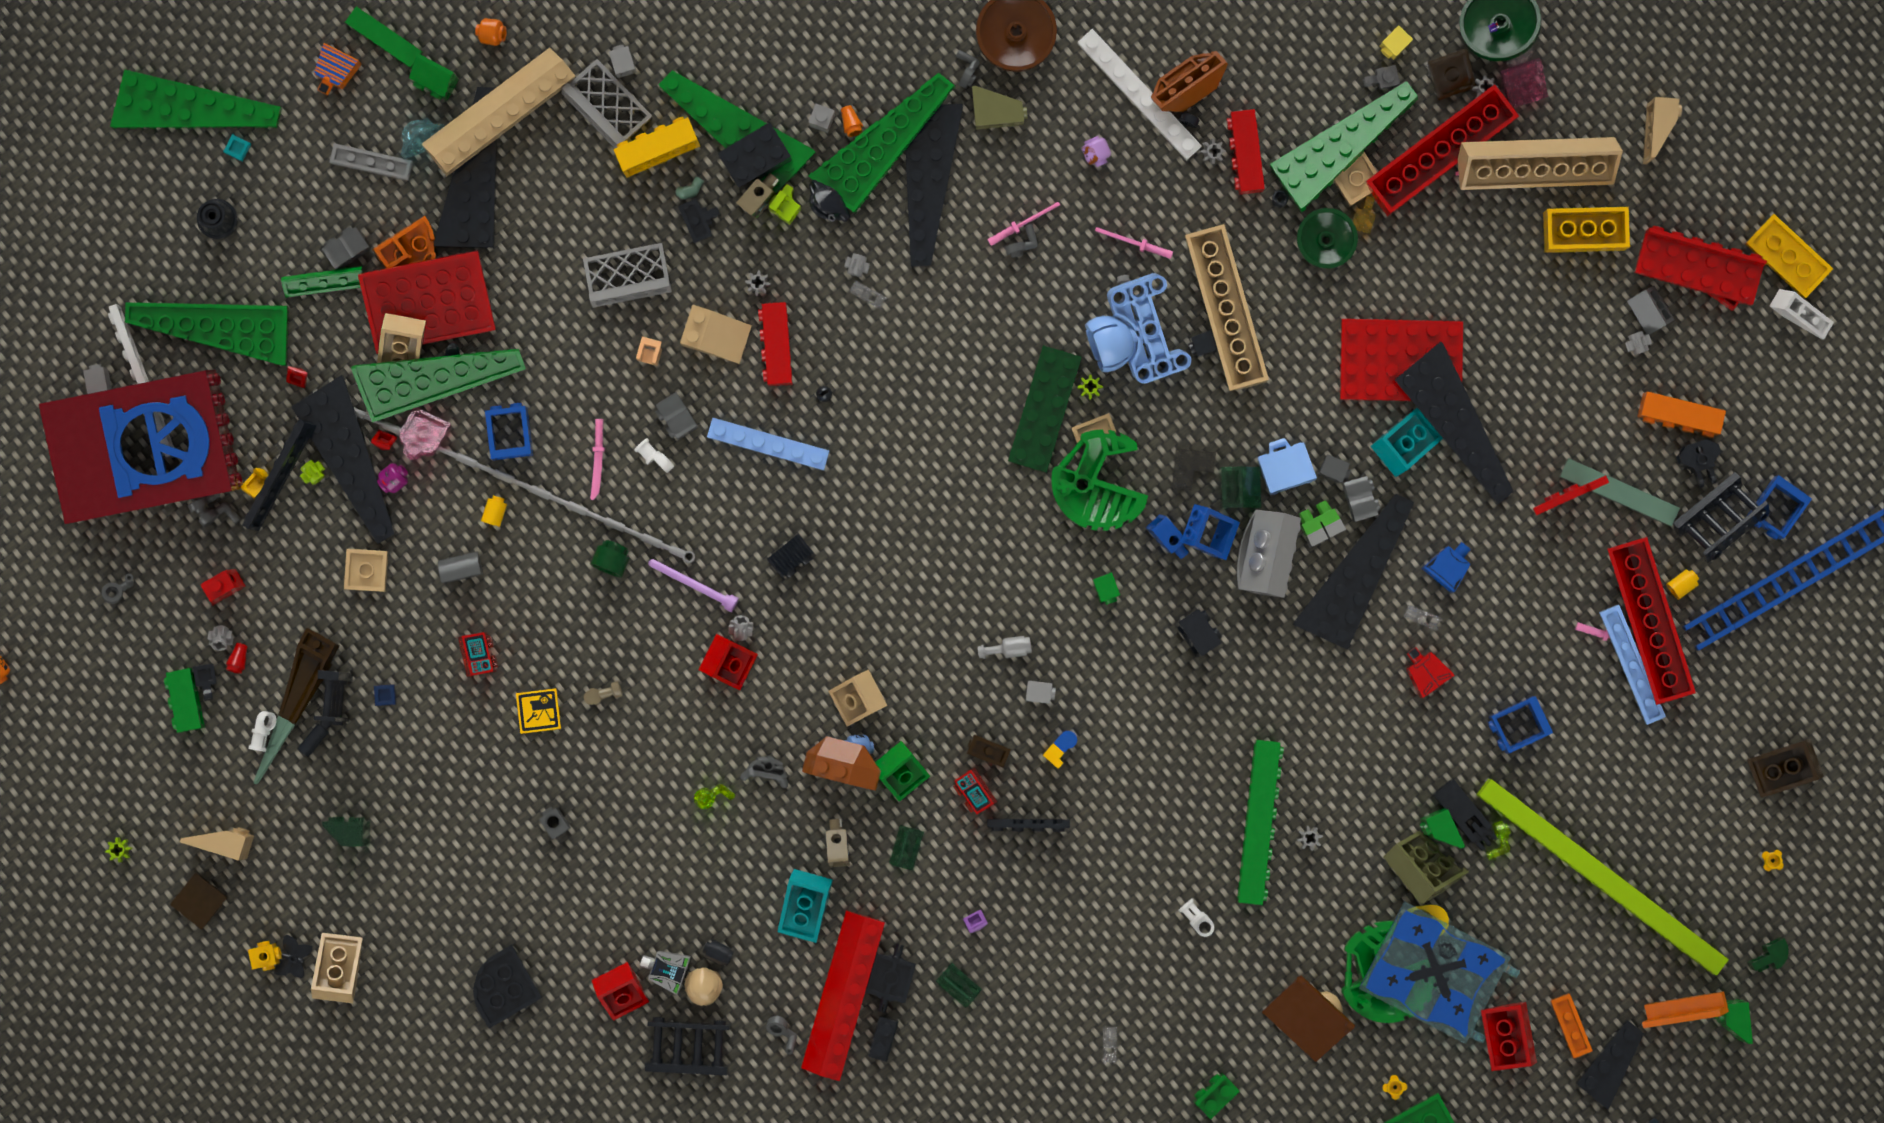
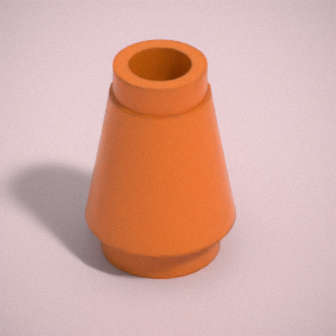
M851 105L843 107L841 114L844 133L848 137L860 135L863 132V124Z

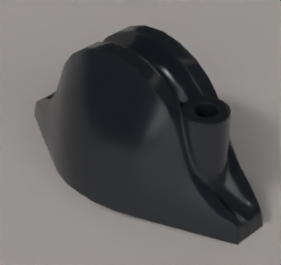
M816 180L809 184L811 193L809 204L818 216L831 222L835 220L847 222L851 216L847 207L835 189Z

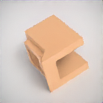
M642 336L636 359L640 362L658 366L662 352V342Z

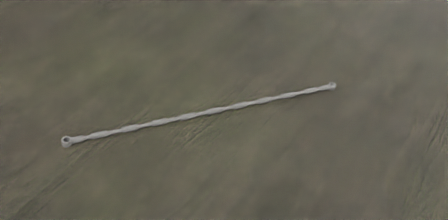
M354 407L358 418L371 421L367 412ZM381 420L373 422L382 426L385 430L415 440L420 445L431 450L440 451L454 457L461 463L473 468L477 467L493 474L498 479L530 490L531 493L567 506V509L597 519L613 529L627 532L657 548L666 549L669 553L683 558L687 563H692L695 560V554L692 551H685L673 545L669 546L655 537L639 533L625 527V524L589 511L588 508L556 497L551 492L535 485L531 486L519 481L514 476L503 471L489 468L478 463L473 458L443 448L440 444L429 439L413 435L390 422H383ZM687 553H691L693 555V558L690 561H687L685 559Z

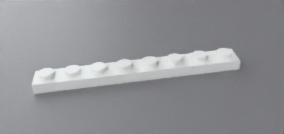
M1093 29L1078 41L1077 44L1186 161L1202 147L1170 111H1161L1151 99L1152 92Z
M117 304L109 306L110 313H108L111 323L115 324L117 328L115 335L118 342L122 343L125 349L122 353L126 362H129L132 369L129 371L132 379L136 380L137 384L149 382L128 324L125 323L121 306ZM153 412L157 431L159 432L166 425L161 412ZM169 434L160 441L161 444L174 448ZM162 453L168 459L174 458V456Z

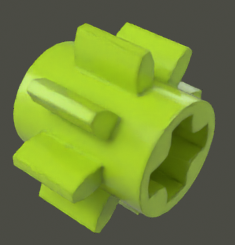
M1091 374L1087 380L1081 378L1084 384L1077 387L1083 390L1081 397L1085 394L1089 396V400H1091L1094 394L1099 397L1100 394L1097 390L1103 388L1102 385L1097 383L1100 378L1094 380ZM1089 382L1092 383V386H1096L1092 392L1085 388Z
M310 460L300 468L303 472L300 477L307 484L311 482L312 485H315L325 477L322 473L325 468L319 461L314 463L313 460Z
M116 837V843L108 842L110 847L105 852L110 853V860L117 858L118 862L121 863L123 862V857L130 858L128 853L133 847L127 845L128 839L121 842L120 837ZM122 847L123 851L116 852V848Z

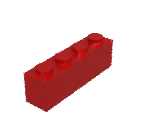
M1255 109L1231 112L1229 118H1226L1227 129L1231 130L1232 138H1229L1230 150H1234V158H1231L1232 169L1236 170L1237 177L1234 178L1235 190L1239 191V195L1263 192L1265 186Z
M786 302L762 304V309H758L759 322L763 321V329H760L761 342L764 341L765 349L761 350L762 362L766 361V369L763 370V380L767 382L768 386L793 385Z

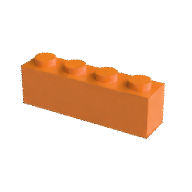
M1647 391L1642 395L1637 417L1643 418L1642 421L1654 424L1656 421L1663 423L1662 426L1674 429L1677 426L1681 427L1683 432L1694 433V431L1701 432L1703 437L1714 438V436L1721 434L1726 411Z

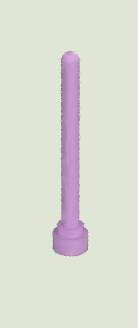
M654 559L648 562L650 567L721 602L724 609L731 613L739 600L738 597L732 594L725 596Z

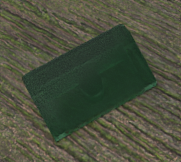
M900 825L889 864L913 871L924 831Z
M953 963L936 980V983L965 1008L973 1002L982 990Z

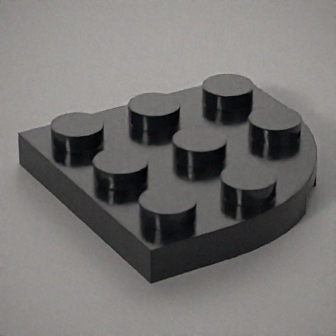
M513 945L506 947L484 962L477 973L473 987L476 1007L489 1029L543 997Z

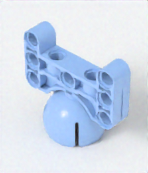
M1152 273L1111 288L1107 293V299L1114 315L1095 317L1085 324L1091 351L1095 360L1098 361V367L1102 372L1116 371L1128 362L1132 376L1140 383H1149L1185 370L1190 366L1191 357L1188 353L1181 349L1168 351L1152 301V296L1164 292L1167 287V281L1161 275ZM1159 278V287L1152 288V281ZM1140 285L1141 292L1138 295H1134L1133 288ZM1117 292L1122 293V299L1119 302H1115L1113 298ZM1131 305H1132V308H1133V311H1134V314H1135V317H1136V318H1134V315H1133V312H1132V309H1131ZM1152 323V324H1153V330H1152V332L1146 333V332H1145V327H1146V325ZM1143 343H1144V345H1145V348H1146V351H1147L1148 356L1146 355V352H1145ZM1184 355L1183 363L1177 364V357ZM1164 361L1166 364L1164 370L1158 371V364ZM1142 368H1146V375L1143 378H1139L1138 372Z

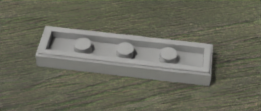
M336 143L333 145L329 161L330 164L409 181L413 166L412 160Z

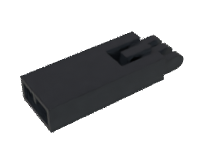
M1454 779L1449 780L1432 794L1443 809L1449 810L1453 821L1468 840L1472 843L1474 842L1482 852L1485 850V847L1481 844L1482 841L1488 847L1491 845L1487 838L1488 836L1494 842L1498 840L1490 829L1492 827L1491 824ZM1471 817L1475 820L1470 824L1476 830L1474 833L1465 823Z

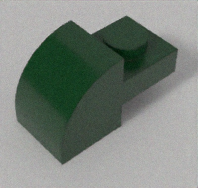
M1779 937L1762 945L1765 954L1747 962L1750 970H1757L1758 972L1768 969L1769 964L1774 969L1781 968L1789 954L1785 938Z

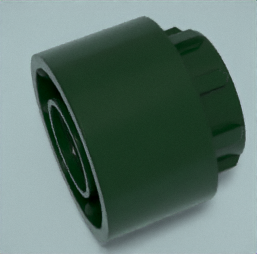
M605 540L602 545L597 546L590 565L604 573L622 578L630 560L627 557L629 551L618 543Z

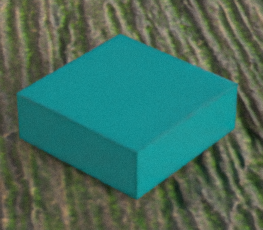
M232 134L223 152L243 162L251 143Z

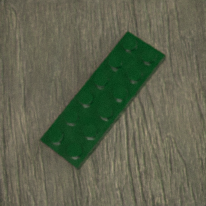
M1043 345L1008 462L1047 473L1082 358L1081 356Z

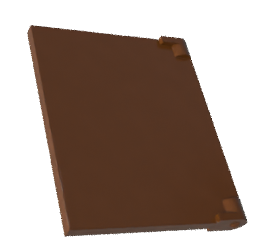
M1302 975L1298 976L1293 983L1262 1011L1265 1016L1315 1062L1355 1027V1024Z

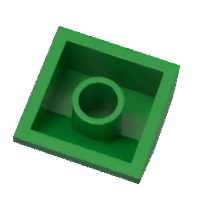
M417 53L409 77L413 82L412 86L421 91L424 89L430 91V95L441 101L443 98L448 101L459 79L451 70Z
M902 741L875 762L881 770L879 779L899 802L930 777L929 773Z
M1442 808L1420 818L1422 823L1419 825L1424 835L1462 849L1465 847L1448 809Z
M1740 999L1726 1000L1729 1012L1722 1016L1714 1017V1019H1717V1022L1738 1040L1753 1044L1749 1002Z

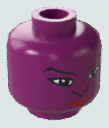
M391 463L379 472L378 485L386 493H396L408 483V471L402 465L398 466Z

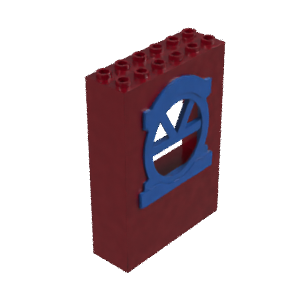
M216 369L39 404L65 524L241 489L240 487L243 483L242 476L238 473L236 467L238 465V457L236 453H233L232 445H234V438L232 433H229L228 425L230 420L228 414L224 411L225 397L220 392L221 378L219 373H216ZM153 412L169 414L173 416V419L158 432ZM141 414L145 416L157 475H147L136 471L126 462L121 447L122 433L128 423ZM179 424H182L188 434V452L161 444L160 441ZM162 453L180 458L183 462L171 472L166 473Z

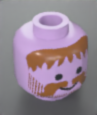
M1096 136L1084 142L1085 145L1082 147V152L1089 165L1095 164L1096 167L1108 163L1107 158L1111 156V151L1104 138Z

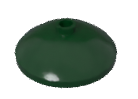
M1322 208L1311 212L1301 222L1297 232V245L1303 258L1313 266L1323 269L1336 268L1346 263L1354 254L1358 243V233L1353 221L1342 211L1333 208ZM1323 237H1327L1329 239L1328 244H1324L1322 242Z

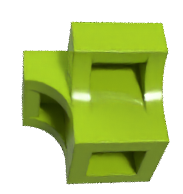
M786 184L782 191L780 190L777 195L775 194L769 202L770 212L790 225L800 212L801 206L792 198L794 189Z

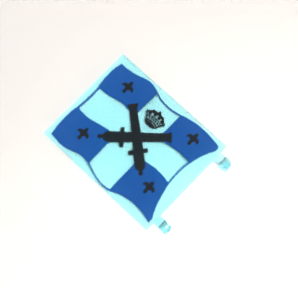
M1404 901L1359 989L1465 1044L1469 1037L1483 1043L1486 1038L1485 1035L1474 1030L1481 1016V1010L1488 1003L1503 972L1517 978L1520 971L1508 965L1511 956Z

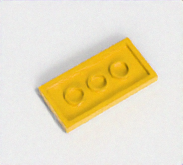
M1775 214L1771 215L1745 243L1755 254L1763 256L1762 259L1767 260V265L1804 299L1833 270L1823 258Z

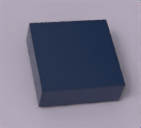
M395 684L374 686L375 706L397 705Z

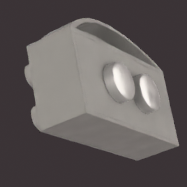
M1254 511L1243 534L1238 554L1237 581L1239 589L1255 594L1284 598L1288 589L1289 573L1292 570L1293 554L1296 551L1297 535L1301 528V518L1280 512Z

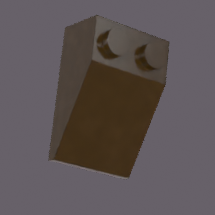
M1810 738L1747 759L1761 798L1824 777Z

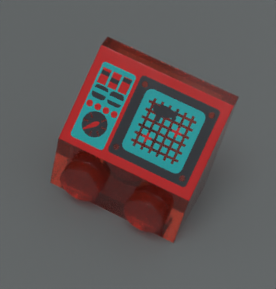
M487 632L458 637L467 677L473 678L496 672L495 667H498L496 655L492 656L491 648L494 645L491 635L488 636Z
M975 767L954 780L956 785L953 787L959 796L964 795L967 799V802L964 804L970 813L975 811L976 814H979L997 802Z

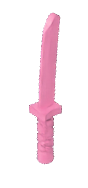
M1059 202L1017 225L1015 221L1012 222V226L987 239L989 244L992 246L1014 234V232L1016 234L1020 233L1019 228L1060 206Z
M1097 227L1095 229L1098 233L1139 246L1140 252L1144 253V250L1169 259L1172 258L1173 251L1149 244L1145 239L1141 243Z
M595 419L596 432L593 451L602 452H594L591 500H594L600 491L603 452H605V447H603V419Z
M1579 622L1576 624L1575 630L1602 637L1603 641H1607L1608 638L1610 639L1607 630L1603 631Z

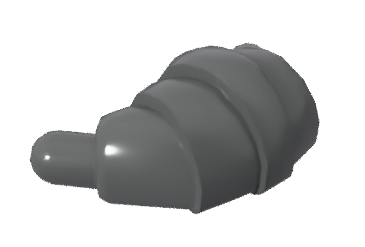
M772 756L756 757L740 776L742 781L755 776L774 779L780 783L782 788L788 787L787 774L783 763Z

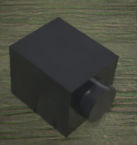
M1212 330L1190 338L1188 347L1191 355L1195 354L1197 359L1218 351Z

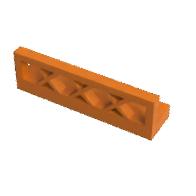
M1723 991L1648 1003L1644 1005L1647 1020L1643 1021L1642 1025L1643 1028L1722 1016L1729 1012L1725 993Z

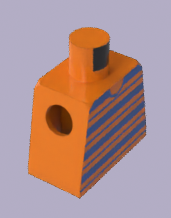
M324 43L314 71L316 77L322 80L317 90L325 95H329L333 86L344 89L360 68V61Z

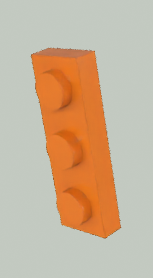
M1570 993L1550 1000L1572 1058L1592 1052L1593 1050Z

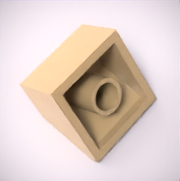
M869 670L829 690L847 727L887 706Z

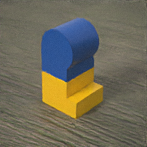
M1072 731L1063 732L1046 750L1043 756L1056 768H1059L1063 764L1060 758L1069 748H1073L1076 745L1077 736Z

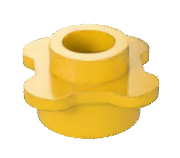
M1780 850L1762 853L1765 871H1771V869L1781 870L1784 864L1782 863V852Z
M1392 1075L1389 1082L1384 1084L1382 1088L1384 1092H1388L1391 1095L1392 1099L1397 1100L1403 1091L1407 1090V1084L1402 1083L1397 1075Z

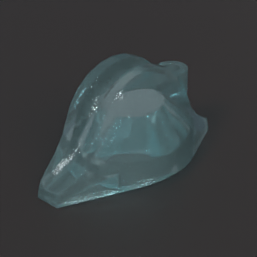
M429 118L415 120L407 124L402 131L403 147L400 153L402 158L407 159L426 151L421 144L445 127V125L433 124Z

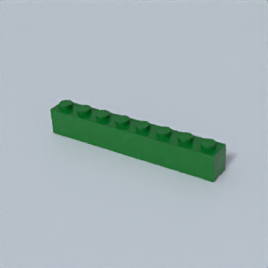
M1254 740L1237 894L1238 903L1263 905V901H1267L1268 889H1265V881H1269L1270 869L1267 868L1268 860L1271 861L1272 848H1269L1270 840L1274 839L1275 828L1271 827L1272 820H1276L1277 808H1274V799L1278 800L1279 787H1276V781L1281 777V767H1278L1279 759L1283 758L1284 747H1280L1281 742Z

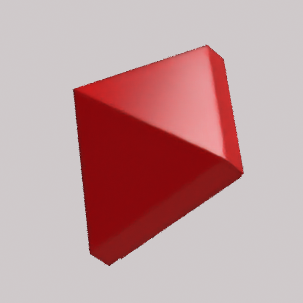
M288 366L286 382L305 389L307 372L302 368Z
M378 430L371 443L380 450H390L397 437Z

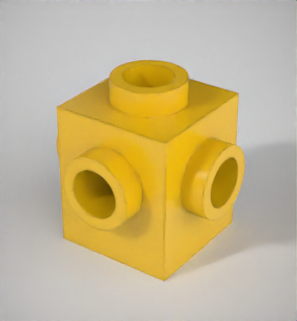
M269 941L257 943L258 947L248 950L252 970L262 968L263 971L275 969V964H279V959H282L280 947H277L276 943L270 944Z

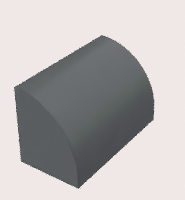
M1655 286L1646 289L1627 301L1647 335L1675 320Z
M478 551L438 560L440 580L443 584L484 575Z

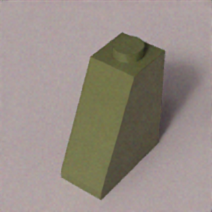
M972 86L976 130L1024 125V119H1028L1027 107H1023L1022 101L978 86Z

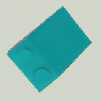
M1415 408L1370 447L1396 478L1412 467L1443 438L1418 408Z
M794 869L788 882L777 932L817 943L833 879Z

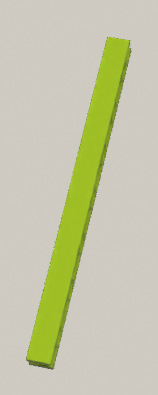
M1487 779L1476 795L1712 975L1717 976L1728 962V958L1495 781Z

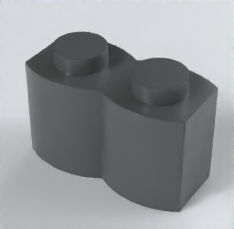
M348 227L341 232L342 236L337 239L331 238L324 243L325 247L322 250L335 270L344 268L371 250L356 227L353 229Z
M677 392L656 404L658 410L655 413L661 421H666L668 425L666 430L671 438L676 437L677 440H680L699 428Z
M1365 476L1342 483L1353 522L1378 515L1380 504L1378 499H1374L1372 491H1375L1372 479L1368 480V477Z

